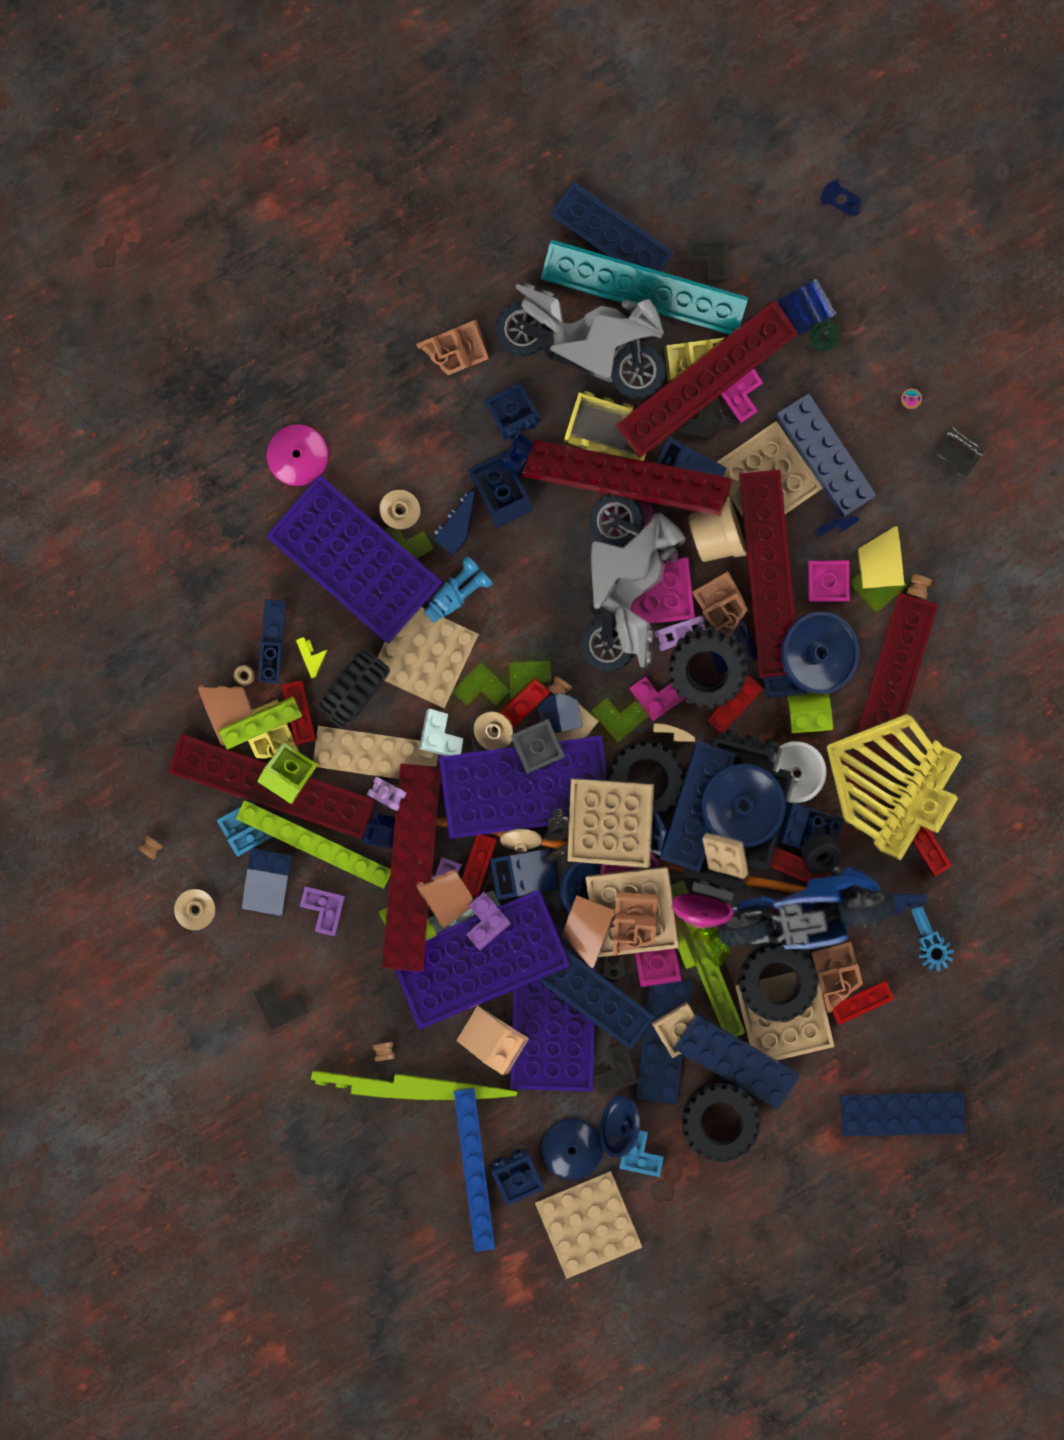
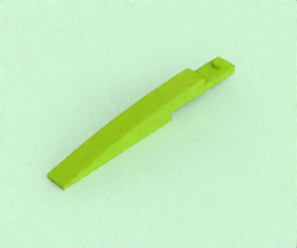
M315 1070L312 1071L311 1080H315L317 1085L327 1086L328 1082L336 1083L335 1087L348 1088V1085H351V1094L373 1097L455 1100L454 1090L474 1088L476 1099L517 1096V1090L397 1073H395L394 1081Z

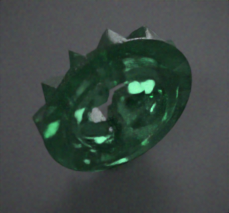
M823 319V321L816 322L813 328H810L811 332L808 335L809 344L815 350L823 352L832 349L837 344L840 331L833 321ZM821 330H823L824 332H827V333L825 334L826 340H824L823 338L820 337V336H821Z

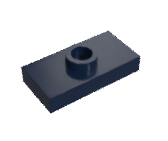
M787 675L764 678L766 698L807 695V692L794 685Z

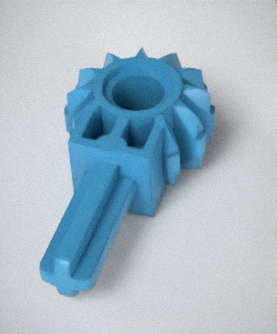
M923 907L913 908L911 912L922 935L919 938L922 945L919 949L925 951V954H919V958L926 957L922 965L925 966L930 962L928 969L932 970L934 964H936L937 971H941L940 964L948 968L945 960L953 961V958L947 957V954H953L954 950H946V948L951 943L947 942L942 945L944 938H940L938 931L933 932ZM934 948H939L942 952L941 957L937 960L931 957V951Z

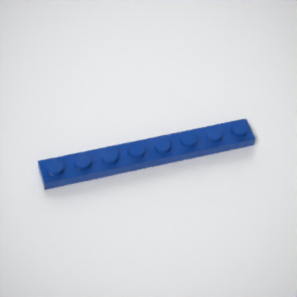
M474 1088L454 1090L474 1251L495 1249L475 1090Z

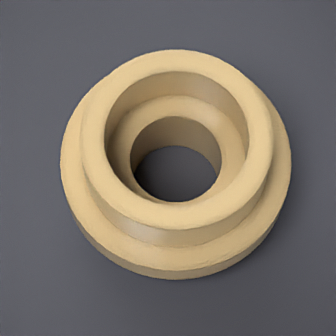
M239 666L234 672V679L239 685H249L254 680V671L249 666ZM242 672L248 673L247 679L243 680L241 678Z

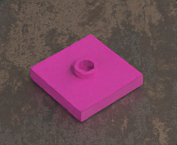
M850 560L808 561V602H850Z
M676 948L635 953L641 987L681 981Z

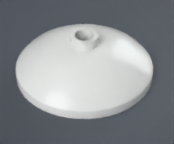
M789 742L779 746L782 751L776 772H779V769L791 771L792 776H794V772L797 770L801 772L800 777H795L789 802L802 803L812 799L821 791L826 780L827 771L823 757L814 747L803 742Z

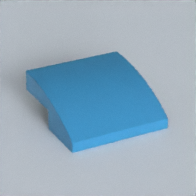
M242 804L216 818L237 857L273 837L235 819Z

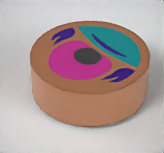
M907 389L901 396V403L906 409H916L922 402L921 393L916 389Z

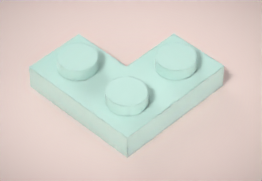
M433 709L426 711L419 749L443 756L461 754L464 738L445 733L447 713Z

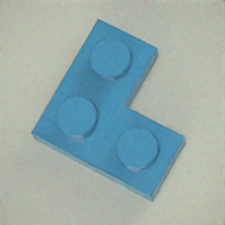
M639 1131V1136L633 1149L626 1156L621 1157L619 1169L660 1177L664 1156L644 1152L648 1132Z

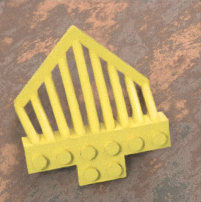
M907 714L827 746L844 819L875 840L874 845L880 852L900 861L921 826L936 833L939 832L958 799L955 794L947 792L943 788L962 756L955 751L942 747L937 740L932 744L913 717ZM909 726L928 753L926 755L923 754L901 729ZM890 733L895 735L921 763L920 766L912 763L882 736ZM869 741L876 742L914 776L912 777L901 772L867 748L864 743ZM851 748L858 750L907 785V788L891 782L845 751ZM840 759H842L849 765L853 766L860 772L864 773L871 779L875 780L882 786L886 787L893 793L897 794L901 798L898 799L896 797H893L884 792L883 790L879 789L863 777L859 776L858 774L850 770L847 766L841 764ZM845 776L894 807V810L883 806L853 786V784L846 782ZM849 793L887 817L888 820L880 819L856 800L850 799ZM853 810L882 830L877 832L854 815Z

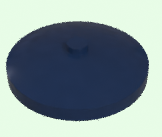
M829 612L805 614L796 619L785 632L781 644L783 669L791 682L806 692L827 694L837 691L850 681L858 666L860 652L857 637L851 626L835 614Z
M738 764L721 770L711 779L703 795L702 811L704 820L714 835L742 842L743 847H751L768 840L778 830L785 813V798L779 783L769 772L758 766Z

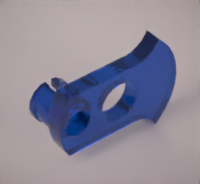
M839 179L830 182L824 188L821 195L822 206L826 204L831 205L849 217L857 216L861 212V198L841 187ZM840 194L847 196V200L843 204L836 202V198Z

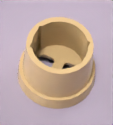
M727 497L721 516L702 512L689 515L693 538L703 562L729 556L736 558L747 555L739 521L729 497Z

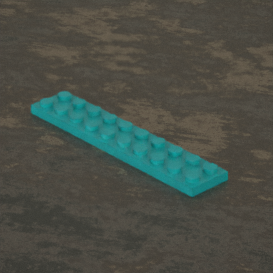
M554 240L550 242L541 275L542 280L621 303L623 300H628L638 304L650 299L658 314L726 334L732 333L740 326L748 301V297Z

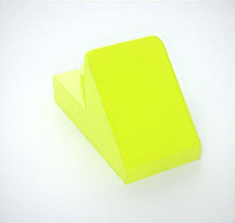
M304 637L297 639L296 642L312 679L316 678L328 651L325 650L312 656L311 652L314 649L310 640L306 641Z

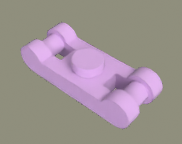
M702 615L695 619L655 631L656 638L658 637L661 644L659 645L660 651L675 647L678 640L685 637L687 632L690 630L693 632L692 625L697 624L698 627L707 629L705 616ZM672 633L674 640L668 642L666 634Z
M376 776L373 781L375 783L372 789L368 790L367 795L398 811L400 807L398 804L402 798H405L407 793Z

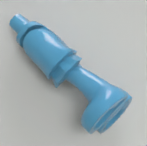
M466 556L463 559L462 571L454 579L450 577L449 581L445 582L444 586L433 597L432 602L428 603L430 606L424 610V613L435 623L440 618L443 619L446 615L461 607L465 603L464 600L477 588H488L493 583L485 573L480 571L459 591L458 587L479 570L475 562Z

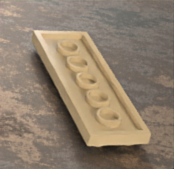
M318 726L313 762L318 764L317 767L399 779L400 763L437 766L439 754L419 749L421 741Z

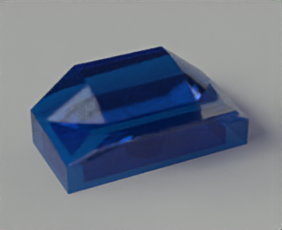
M519 435L512 442L500 464L523 474L533 442Z
M377 814L372 821L366 822L362 843L393 849L395 818Z

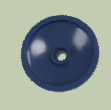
M574 862L565 871L561 880L560 895L563 905L569 913L576 896L589 900L586 876L600 874L602 864Z
M616 1096L611 1099L603 1111L600 1122V1140L604 1151L611 1157L621 1158L633 1149L640 1131L638 1109L632 1099L626 1096Z
M570 1118L558 1121L547 1130L542 1140L541 1154L544 1164L551 1173L561 1179L579 1180L587 1177L598 1167L602 1158L603 1147L598 1132L589 1123L580 1119ZM574 1147L576 1149L575 1154H569L568 1149Z

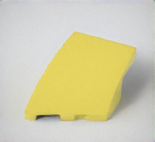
M724 338L663 346L668 382Z
M898 526L858 548L859 569H861L863 589L904 585Z
M277 699L251 711L253 714L279 703ZM288 723L248 740L256 758H273L283 742L299 752Z

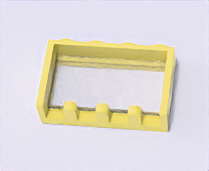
M584 391L583 394L578 393L564 443L591 451L644 461L646 454L638 457L615 426L618 421L634 410V406L627 403L618 405L614 403L615 400L603 397V399L595 398V394Z

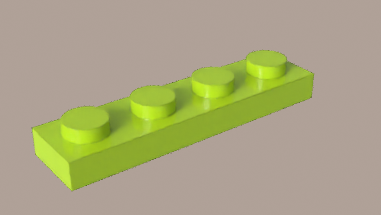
M291 697L218 729V732L226 749H230L302 717V714L294 697Z

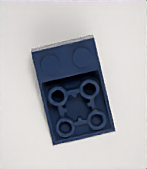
M670 437L656 461L657 464L724 476L728 469Z
M473 491L469 494L466 492L461 497L459 508L457 510L453 508L446 517L448 522L444 526L440 525L434 532V541L452 556H455L467 541L475 498Z
M789 802L779 842L802 849L803 844L810 837L826 834L833 837L837 843L844 818Z
M551 848L490 859L497 900L527 895L537 890L543 892L558 889Z

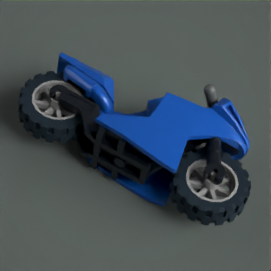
M835 867L831 871L834 877L811 879L808 881L805 890L778 901L763 896L741 901L737 906L732 907V919L725 924L718 925L717 928L721 943L726 945H746L748 942L751 944L764 942L777 944L785 938L786 943L783 944V947L786 949L824 946L848 939L846 929L851 925L860 926L863 924L864 927H868L870 924H873V926H876L880 920L888 919L887 917H891L896 912L894 898L891 892H881L877 882L862 871L849 867L841 872L838 867ZM840 911L841 917L828 921L830 918H832L836 913Z

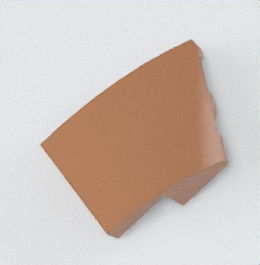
M476 320L416 344L447 375L491 358Z
M728 570L692 591L703 609L702 612L709 624L714 626V630L720 631V628L726 630V634L730 635L747 611L745 602Z
M200 685L198 686V691L220 744L224 746L218 729L252 715L251 703L243 687L228 688L218 686L217 688H209Z
M454 870L434 877L433 881L429 884L424 885L420 883L417 885L420 894L426 900L430 910L434 913L443 929L470 909L469 904L474 901Z
M616 893L613 939L614 956L630 948L634 950L640 946L655 943L658 895Z
M576 896L562 937L588 966L593 969L615 910Z
M851 941L811 951L827 1012H831L834 1007L863 984Z

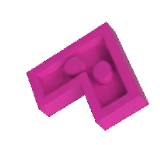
M754 369L721 394L740 424L758 412L747 394L763 384Z
M646 676L629 688L652 721L685 699L684 696L680 698L677 695V689L673 688L671 684L657 693Z

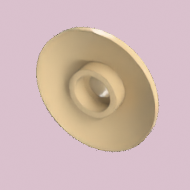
M393 490L383 497L380 503V515L383 521L390 527L407 529L417 522L420 516V505L411 493L404 490ZM396 509L401 510V511H402V514H401V515L396 514L395 510H396Z
M486 712L477 718L474 724V734L479 744L488 750L502 749L511 743L512 739L510 736L513 735V728L509 720L502 714Z
M514 829L503 833L500 837V842L506 848L522 853L538 847L541 844V836L531 830Z
M191 889L185 891L176 900L174 906L175 917L179 924L186 929H203L212 922L215 916L214 901L209 894L202 890ZM193 906L199 907L198 913L192 912Z

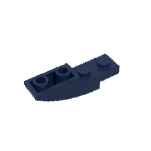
M265 599L258 682L279 684L286 600Z

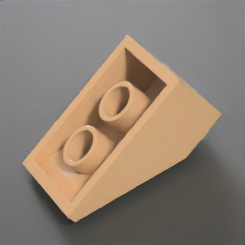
M477 1006L456 1041L486 1065L505 1075L511 1070L529 1038Z

